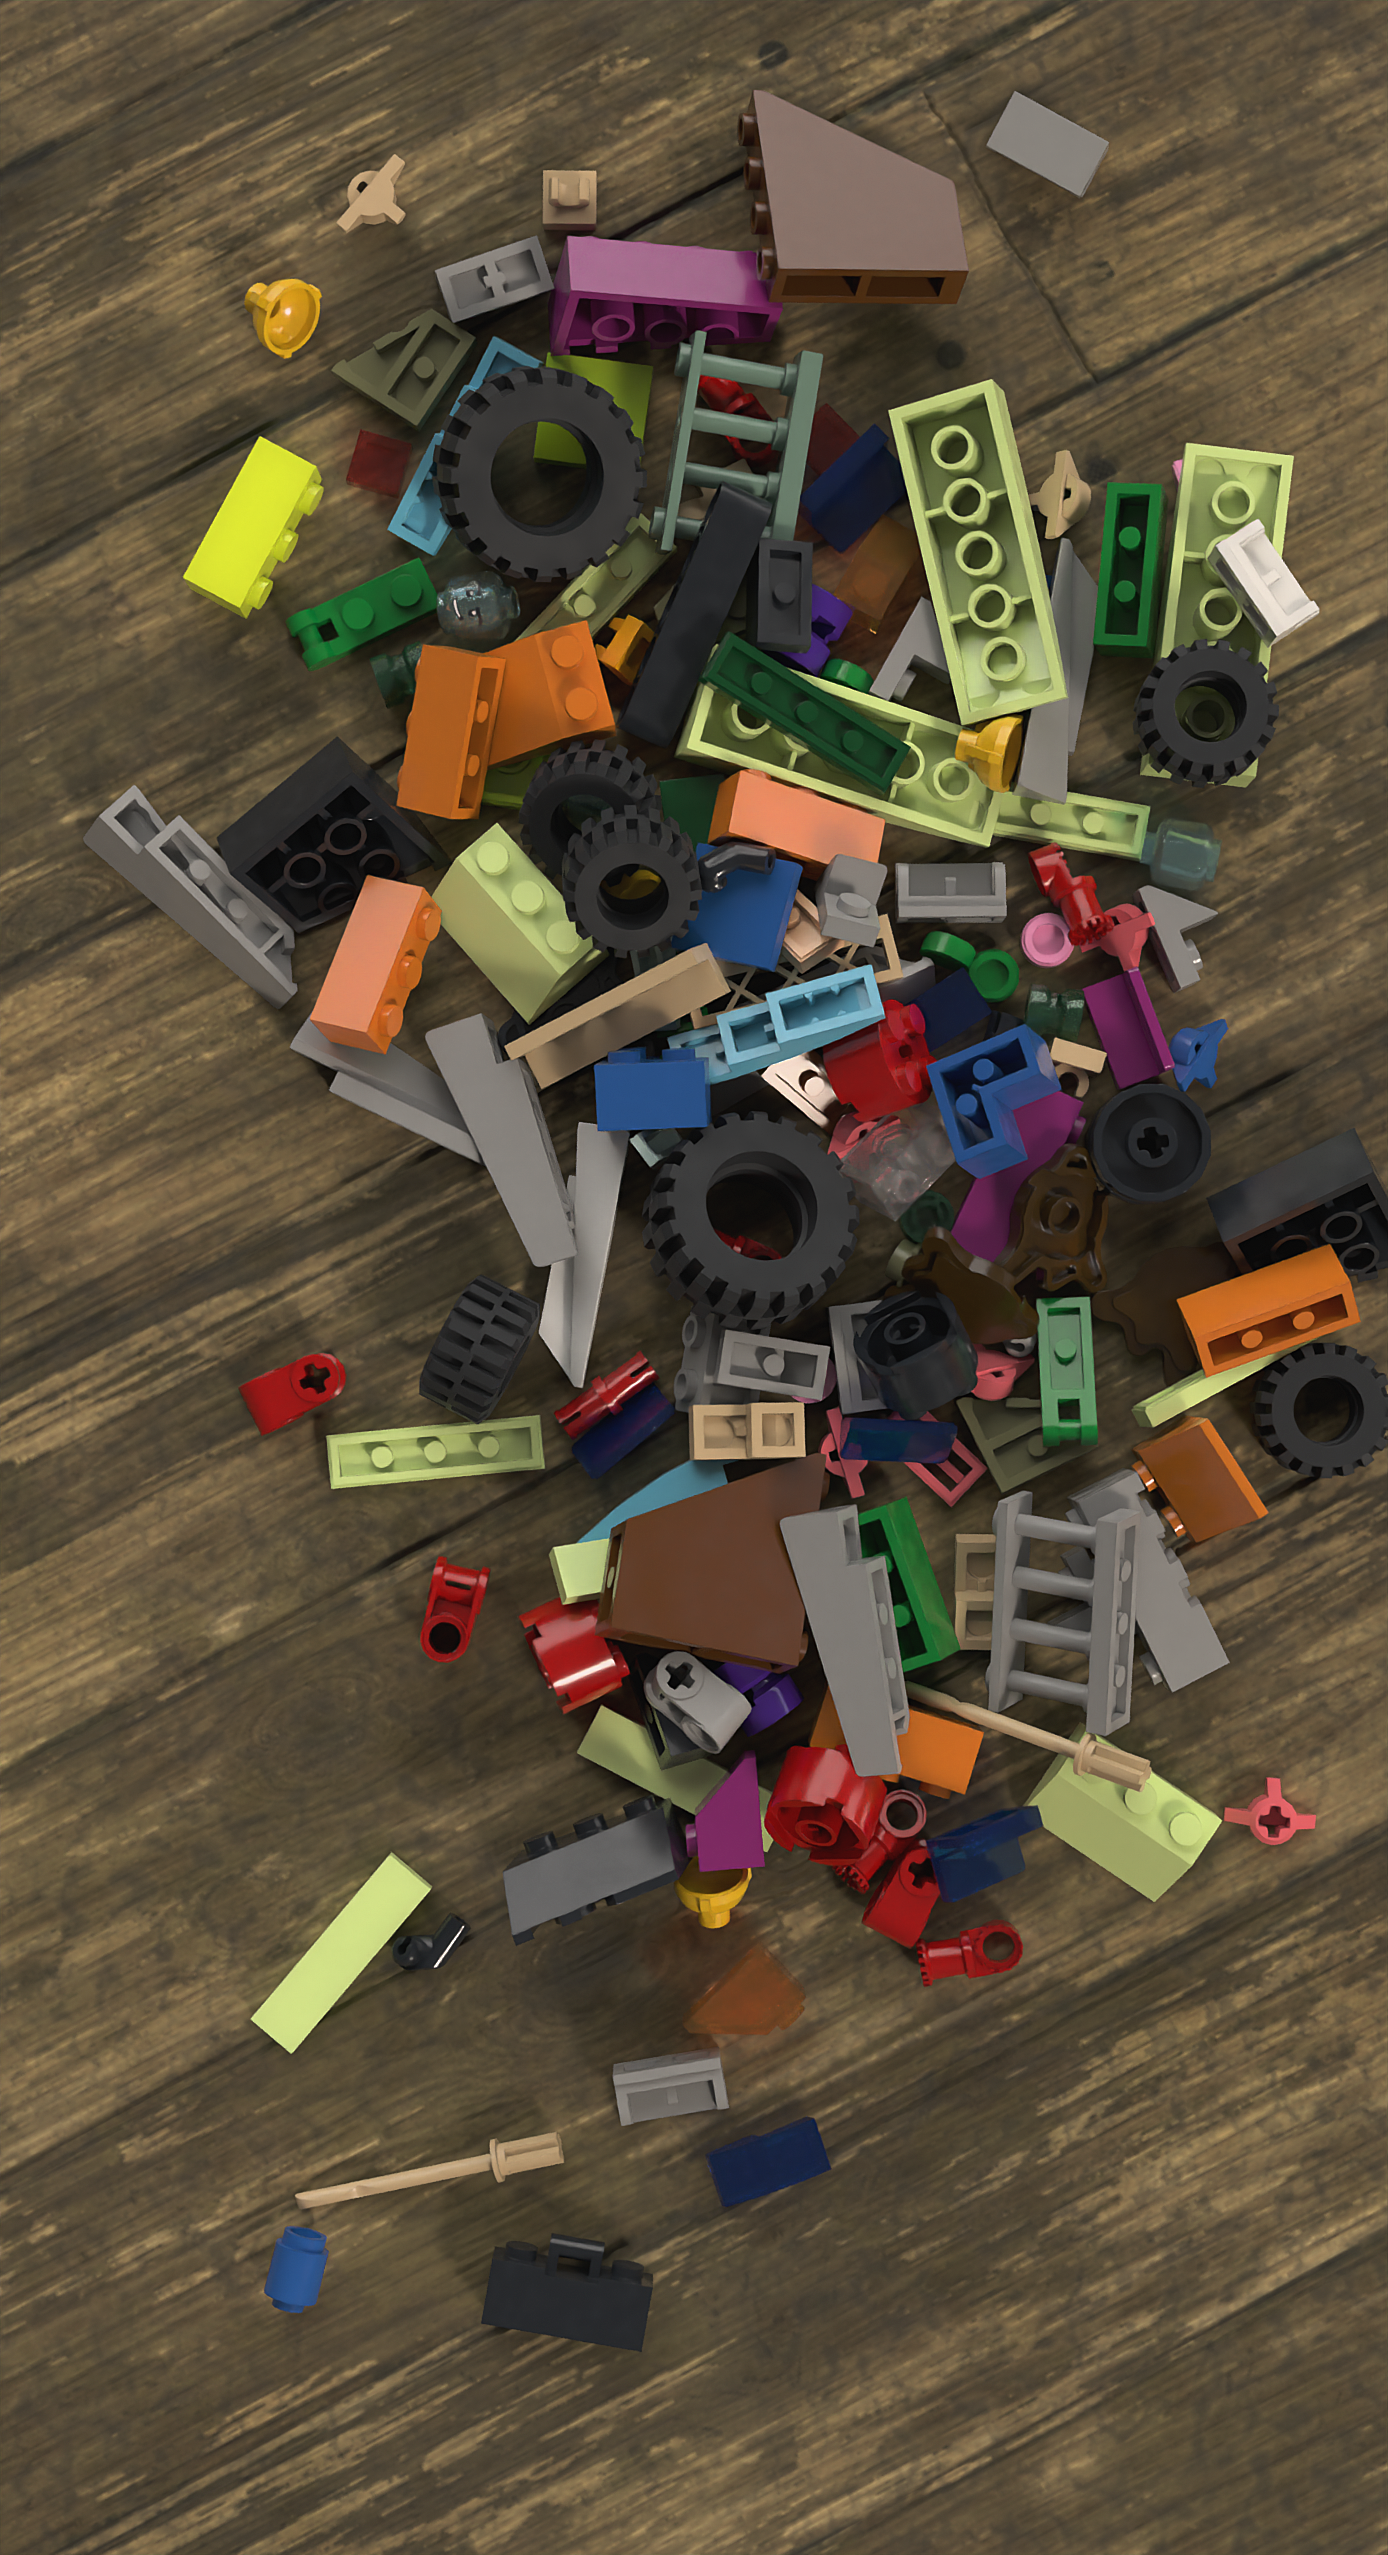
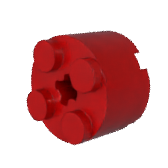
M894 999L883 1001L882 1005L886 1018L823 1046L824 1065L832 1089L842 1105L851 1102L860 1112L851 1115L860 1122H867L924 1103L931 1095L933 1087L926 1066L937 1062V1060L929 1054L923 1036L926 1028L922 1012L915 1004L904 1006Z
M559 1596L517 1616L519 1624L524 1628L532 1625L533 1630L525 1633L524 1636L548 1689L553 1687L558 1697L563 1694L565 1696L555 1701L562 1714H566L622 1687L621 1678L630 1674L628 1665L617 1645L613 1646L610 1640L606 1642L604 1637L595 1635L599 1609L597 1599L562 1605Z
M846 1744L837 1745L834 1747V1750L821 1747L805 1748L793 1746L788 1749L767 1805L764 1826L772 1839L790 1852H792L795 1844L811 1851L808 1858L810 1861L832 1866L850 1865L861 1859L863 1851H867L871 1843L886 1798L887 1788L879 1775L861 1777L856 1774Z

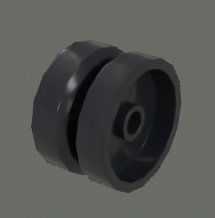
M1140 1084L1111 1097L1093 1115L1085 1134V1148L1091 1156V1166L1097 1176L1094 1180L1110 1196L1129 1204H1157L1186 1193L1202 1177L1211 1156V1130L1202 1109L1186 1093L1165 1084ZM1145 1136L1151 1138L1154 1142L1153 1153L1150 1155L1148 1150L1139 1151L1137 1140Z

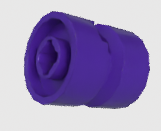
M812 584L811 647L807 654L764 650L763 653L784 667L818 677L830 655V650L827 646L828 641H838L853 612L840 599L819 586Z
M721 1661L709 1669L722 1681L737 1689L750 1703L752 1710L740 1725L747 1737L753 1736L767 1728L805 1699L788 1673L778 1674Z

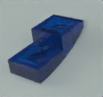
M963 967L904 1005L915 1004L922 1012L926 1027L923 1036L929 1054L992 1013Z
M808 2116L762 2136L751 2134L705 2154L721 2205L724 2207L773 2193L831 2170L816 2120Z

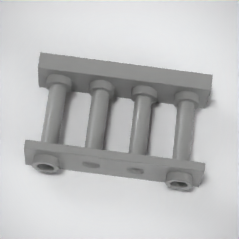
M1021 1491L998 1501V1507L992 1520V1530L996 1536L991 1663L985 1675V1687L989 1692L988 1710L998 1713L1022 1700L1023 1694L1079 1705L1087 1713L1086 1732L1107 1736L1130 1722L1141 1512L1120 1508L1097 1519L1095 1527L1033 1516V1492ZM1030 1537L1091 1548L1092 1553L1095 1555L1094 1578L1090 1580L1029 1568ZM1028 1590L1088 1601L1089 1606L1092 1608L1091 1631L1084 1632L1027 1620ZM1025 1642L1085 1654L1087 1660L1090 1661L1088 1684L1085 1685L1024 1672Z

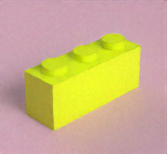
M259 436L183 576L189 588L247 619L253 607L259 610L267 600L272 589L273 581L268 578L278 560L285 563L296 546L298 534L294 530L303 514L310 516L321 500L324 487L319 485L322 478L317 466Z

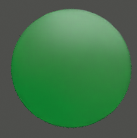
M842 659L827 660L819 676L820 679L865 694H869V690L874 683L872 676L867 671Z
M940 931L927 933L919 951L923 957L931 958L934 964L956 972H969L976 955V951L971 944L954 935Z
M987 949L976 954L969 972H965V984L969 993L976 1000L986 1004H996L1006 1000L1013 994L1019 983L1017 963L1008 953L999 949Z

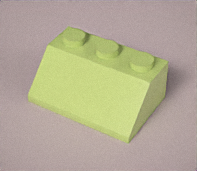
M498 823L493 825L455 859L431 896L442 910L441 926L529 1025L610 955L607 949L601 952L593 948L592 935L583 940L576 933L575 922H569L563 896Z
M1080 1722L1068 1740L1080 1744L1083 1737L1089 1733L1086 1732V1725ZM1095 1734L1098 1742L1119 1749L1102 1736ZM1058 1754L1020 1811L1153 1902L1166 1892L1194 1864L1222 1822L1211 1810L1152 1770L1150 1778L1145 1782L1144 1790L1138 1792L1086 1772L1082 1776L1076 1775L1073 1772L1074 1759Z

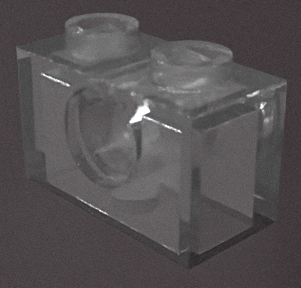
M926 1101L885 1115L841 1159L844 1165L838 1172L843 1179L847 1177L852 1179L856 1191L855 1197L860 1203L896 1221L956 1161L939 1107Z

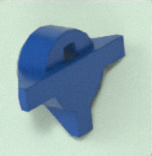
M1225 1019L1216 1020L1197 1029L1183 1028L1171 1039L1168 1048L1175 1064L1172 1072L1181 1092L1186 1091L1193 1079H1196L1208 1088H1212L1216 1082L1217 1076L1214 1065L1217 1058L1218 1043L1228 1030Z

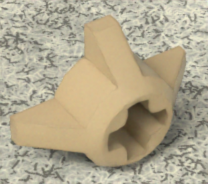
M394 154L379 172L365 171L354 177L348 186L347 192L350 207L336 224L346 233L362 223L376 225L388 221L398 225L406 216V213L396 206L397 198L393 186L405 162Z
M1068 450L1056 452L1054 474L1044 482L1040 492L1028 495L1031 510L1040 511L1048 517L1045 533L1046 539L1059 537L1073 524L1081 520L1087 513L1091 503V490L1087 483L1080 480Z

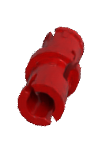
M638 1351L634 1357L602 1379L598 1375L590 1381L593 1385L591 1388L561 1409L553 1412L562 1425L581 1413L577 1419L564 1427V1430L572 1440H575L579 1434L608 1413L618 1414L623 1410L622 1403L652 1382L660 1379L652 1366H649L632 1378L636 1372L649 1364V1361L641 1351Z

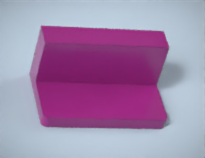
M1137 966L1126 970L1121 975L1080 990L1102 1052L1107 1053L1105 1060L1117 1090L1175 1068L1174 1061Z

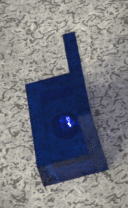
M875 423L800 496L798 513L839 554L845 553L907 492L901 463L887 450L890 438Z
M1038 1805L1002 1808L926 1841L941 1897L945 1903L958 1901L1025 1870L1026 1866L1018 1837L1044 1826Z

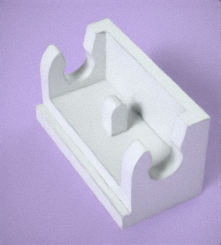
M1257 519L1215 545L1207 559L1260 638L1269 648L1317 616L1320 609L1314 600L1310 602L1265 535V527Z

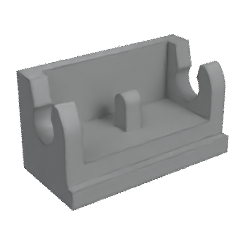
M1014 91L986 144V148L1003 155L1069 191L1072 195L1081 198L1107 154L1109 142Z
M537 235L435 270V278L443 295L449 318L453 324L554 289Z
M1003 862L958 864L896 863V923H1002L1007 916L1005 864Z
M882 1300L826 1307L841 1414L887 1408L879 1400L853 1346L856 1331L860 1337L867 1326L864 1319L865 1316Z
M719 2047L618 2063L613 2066V2081L621 2126L631 2125L634 2122L729 2108Z

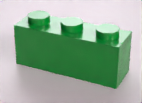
M1108 482L1093 637V645L1101 656L1154 659L1169 501L1162 484Z
M907 1496L858 1513L862 1559L885 1556L903 1672L940 1661L960 1650L959 1642Z

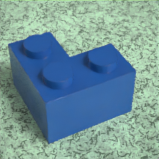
M1026 1024L926 1066L956 1162L978 1179L1028 1159L1012 1110L1062 1090L1046 1041Z
M623 1047L616 1051L607 1052L608 1058L594 1065L598 1131L708 1127L709 1123L712 1122L709 1057L695 1058V1048L663 1049L662 1059H660V1056H646V1047Z

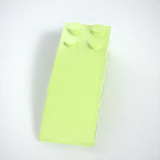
M990 379L888 410L961 725L965 727L1068 698L1039 542L1004 391Z
M1193 443L1185 444L1169 544L1153 668L1162 657H1168L1174 648L1184 644L1185 648L1191 647L1195 640L1207 639L1208 646H1214L1220 639L1229 641V650L1237 653L1241 647L1250 651L1252 654L1247 660L1254 666L1261 661L1269 671L1271 646L1267 648L1207 558L1215 545L1259 519L1265 527V535L1282 559L1294 456ZM1268 672L1264 675L1266 683L1268 679ZM1195 686L1181 691L1175 700L1177 720L1183 730L1191 737L1204 742H1218L1225 740L1231 735L1235 725L1234 712L1228 700L1221 693L1209 687ZM1149 753L1145 756L1142 755L1140 775L1162 778L1171 777L1172 774L1165 769L1158 773L1150 766L1154 759ZM1258 758L1238 777L1233 776L1227 783L1221 785L1246 788L1256 777Z
M716 644V645L712 648L711 653H710V655H709V657H708V659H707V662H706V664H705V666H704V669H705L706 665L708 664L710 658L712 657L713 653L715 652V650H716L718 644ZM788 668L911 746L886 792L878 795L699 681L697 682L690 699L674 755L675 758L730 776L744 769L760 770L768 773L774 782L788 787H807L819 792L821 798L835 803L844 802L866 809L868 814L885 819L886 823L985 848L990 846L1004 793L990 790L981 783L977 774L968 767L967 762L955 759V749L959 734L963 728H970ZM942 772L958 775L954 782L949 781L947 793L940 787ZM939 800L943 802V804L941 805L937 815L935 816L937 801Z

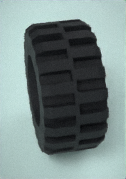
M530 366L512 368V372L505 374L495 373L483 379L484 385L475 391L468 390L458 400L461 406L453 416L447 415L440 428L445 431L441 445L435 444L432 461L437 463V476L432 477L434 493L440 497L442 507L439 510L445 523L453 529L456 539L480 560L502 573L518 579L525 577L530 578L534 582H551L552 577L561 576L568 580L582 575V568L590 564L597 568L609 559L606 552L614 544L620 547L630 535L625 530L631 517L639 519L643 503L637 501L639 488L647 487V470L640 467L639 458L645 455L641 438L634 436L631 430L634 422L625 409L619 408L614 403V397L605 389L594 385L584 377L560 369L545 366L543 368H533ZM532 422H550L565 428L578 440L583 448L586 459V481L580 498L565 516L548 525H528L514 520L499 506L491 488V467L499 446L513 430Z
M750 1111L743 1121H740L739 1114L735 1112L720 1115L713 1125L709 1123L708 1127H696L691 1131L686 1140L681 1139L649 1187L651 1193L644 1202L642 1217L649 1221L642 1231L644 1247L648 1250L655 1249L656 1254L649 1263L657 1277L666 1274L671 1281V1284L666 1289L676 1301L685 1296L694 1303L690 1312L702 1319H705L711 1312L719 1316V1325L734 1329L742 1320H747V1327L750 1330L767 1328L774 1319L779 1324L794 1319L803 1309L808 1310L818 1301L846 1268L845 1262L853 1254L857 1238L852 1232L859 1225V1208L856 1205H849L850 1200L856 1195L852 1179L849 1177L841 1178L838 1171L844 1164L835 1151L827 1155L819 1147L823 1139L811 1130L806 1136L796 1131V1121L781 1116L777 1123L769 1122L766 1112ZM744 1182L755 1185L771 1194L782 1205L790 1219L793 1229V1249L791 1253L785 1258L765 1261L745 1257L729 1248L715 1233L709 1221L706 1210V1194L708 1190L720 1183Z

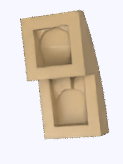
M804 1402L689 1406L690 1461L806 1457Z
M956 1534L953 1628L961 1648L960 1650H991L996 1536L994 1534Z

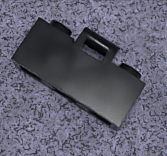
M552 2233L548 2255L537 2254L538 2247L522 2241H509L506 2243V2248L495 2246L481 2324L642 2352L653 2290V2274L644 2273V2266L642 2264L629 2260H614L612 2267L601 2265L605 2242ZM558 2258L590 2262V2267L585 2268L558 2263Z

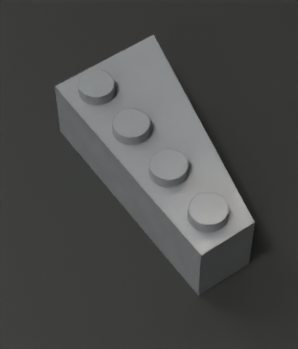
M1122 1468L1068 1496L1067 1499L1072 1510L1066 1512L1065 1516L1068 1522L1095 1527L1097 1519L1120 1508L1141 1512L1134 1635L1138 1634L1146 1650V1653L1139 1656V1659L1153 1685L1162 1681L1165 1688L1174 1692L1230 1662L1202 1604L1195 1595L1191 1597L1186 1588L1190 1586V1582L1180 1559L1171 1547L1166 1549L1161 1540L1165 1538V1528L1157 1512L1151 1508L1146 1499L1141 1500L1138 1492L1145 1489L1138 1473ZM1094 1558V1559L1091 1560L1093 1566H1095V1558Z

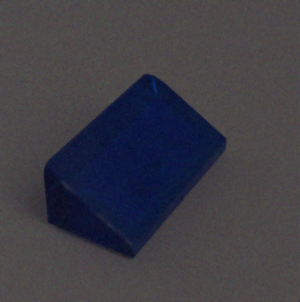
M653 1382L622 1403V1411L616 1415L610 1412L573 1444L571 1448L572 1453L592 1479L600 1478L675 1413V1407Z
M844 1417V1420H841L839 1454L841 1458L846 1460L941 1464L949 1456L957 1435V1426L951 1422Z

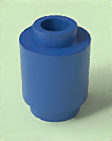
M285 2227L283 2238L276 2240L264 2288V2293L273 2298L272 2306L286 2312L301 2313L304 2310V2306L316 2304L329 2251L325 2248L327 2237L324 2234L304 2227Z

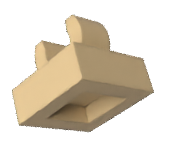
M543 170L544 230L597 231L596 171Z
M1054 1038L1048 1045L1053 1065L1056 1066L1057 1077L1059 1078L1061 1074L1065 1073L1074 1076L1077 1087L1073 1097L1077 1099L1082 1098L1089 1087L1088 1076L1095 1078L1101 1074L1107 1053L1059 1038Z

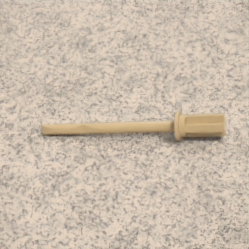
M904 1681L906 1695L910 1699L943 1711L954 1712L958 1716L1074 1759L1073 1772L1076 1775L1082 1776L1086 1772L1138 1792L1144 1790L1145 1782L1150 1778L1152 1768L1149 1767V1760L1097 1741L1095 1734L1087 1733L1079 1744L982 1707L959 1702L951 1696L922 1685Z
M557 2132L499 2143L497 2138L491 2139L490 2154L298 2193L295 2195V2198L301 2210L489 2170L494 2171L497 2182L505 2181V2175L564 2163V2155L561 2149L562 2143Z

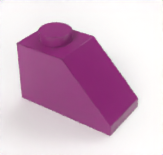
M755 1750L744 1751L696 1807V1824L685 1825L688 1857L699 1858L700 1872L765 1867Z

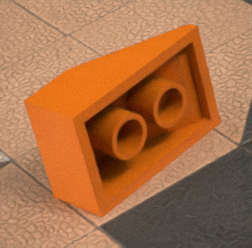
M587 620L536 633L483 653L506 659L487 771L548 755L559 747H562L564 750L569 749L571 742L583 740L585 745L594 742V739L603 740L617 736L615 722Z
M1184 1415L1131 1449L1138 1460L1131 1465L1133 1471L1138 1473L1147 1492L1155 1488L1167 1505L1160 1510V1513L1177 1538L1185 1534L1189 1540L1197 1543L1256 1521L1269 1513L1216 1429L1207 1418Z

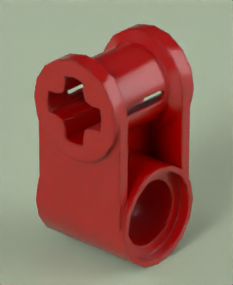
M325 1353L311 1354L282 1368L279 1367L241 1385L238 1389L261 1436H264L303 1417L305 1412L334 1399L345 1387L347 1374L344 1365L335 1356ZM312 1365L317 1369L327 1368L329 1370L330 1377L324 1381L325 1391L321 1386L311 1387L309 1385L308 1378L314 1375Z
M438 1556L429 1588L428 1606L420 1636L422 1649L430 1659L448 1663L457 1660L467 1651L471 1643L477 1615H480L491 1568L483 1566L479 1571L448 1563L447 1557ZM447 1581L469 1585L471 1590L449 1585ZM441 1622H449L455 1625L460 1632V1644L453 1652H441L432 1643V1631Z
M923 1838L914 1839L897 1859L893 1861L884 1880L878 1885L866 1906L861 1920L863 1925L909 1949L914 1946L928 1921L931 1909L945 1886L948 1877L947 1864L936 1844ZM926 1857L929 1858L933 1869L931 1874L922 1871L918 1878L915 1877L911 1863L922 1864Z

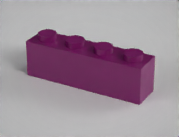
M1057 1091L1012 1110L1028 1159L981 1179L974 1176L948 1230L966 1251L991 1262L1001 1253L1008 1242L1010 1234V1212L1016 1192L1028 1175L1050 1160L1058 1148L1064 1144L1076 1143L1086 1122L1085 1118L1078 1115L1084 1104L1083 1102Z

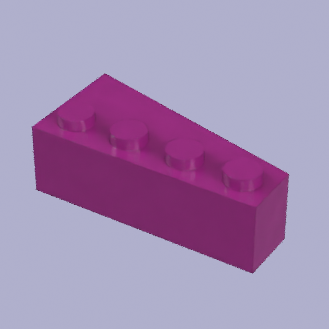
M567 236L553 283L554 289L551 290L548 300L551 356L570 355L569 346L595 344L596 353L618 352V343L649 341L651 350L671 348V345L681 342L684 338H689L696 330L707 332L705 346L770 342L783 310V303L768 302L766 281L759 280L757 277V253L753 251L738 252L706 249L700 246L684 247L652 244L647 241L629 242L599 239L593 236Z

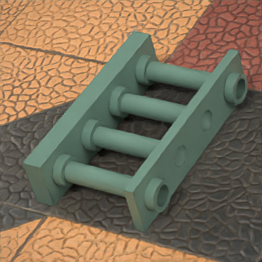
M696 330L689 337L688 344H679L674 375L683 377L663 505L662 507L654 506L649 526V539L657 540L656 554L666 555L670 553L674 538L694 541L703 521L677 516L682 484L717 490L720 483L724 481L772 503L767 526H765L761 538L793 541L823 354L802 350L794 357L793 364L785 363L783 368L703 353L707 332ZM700 375L779 389L780 395L787 397L784 418L777 417L775 422L696 408L695 403ZM691 429L771 444V450L779 451L775 472L768 471L766 476L686 462Z

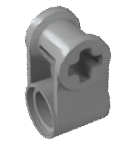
M675 1651L668 1653L648 1673L644 1681V1693L648 1702L680 1727L696 1745L714 1754L722 1750L752 1710L750 1703L744 1695L730 1684L718 1678L687 1652ZM672 1674L680 1680L675 1690L667 1684Z

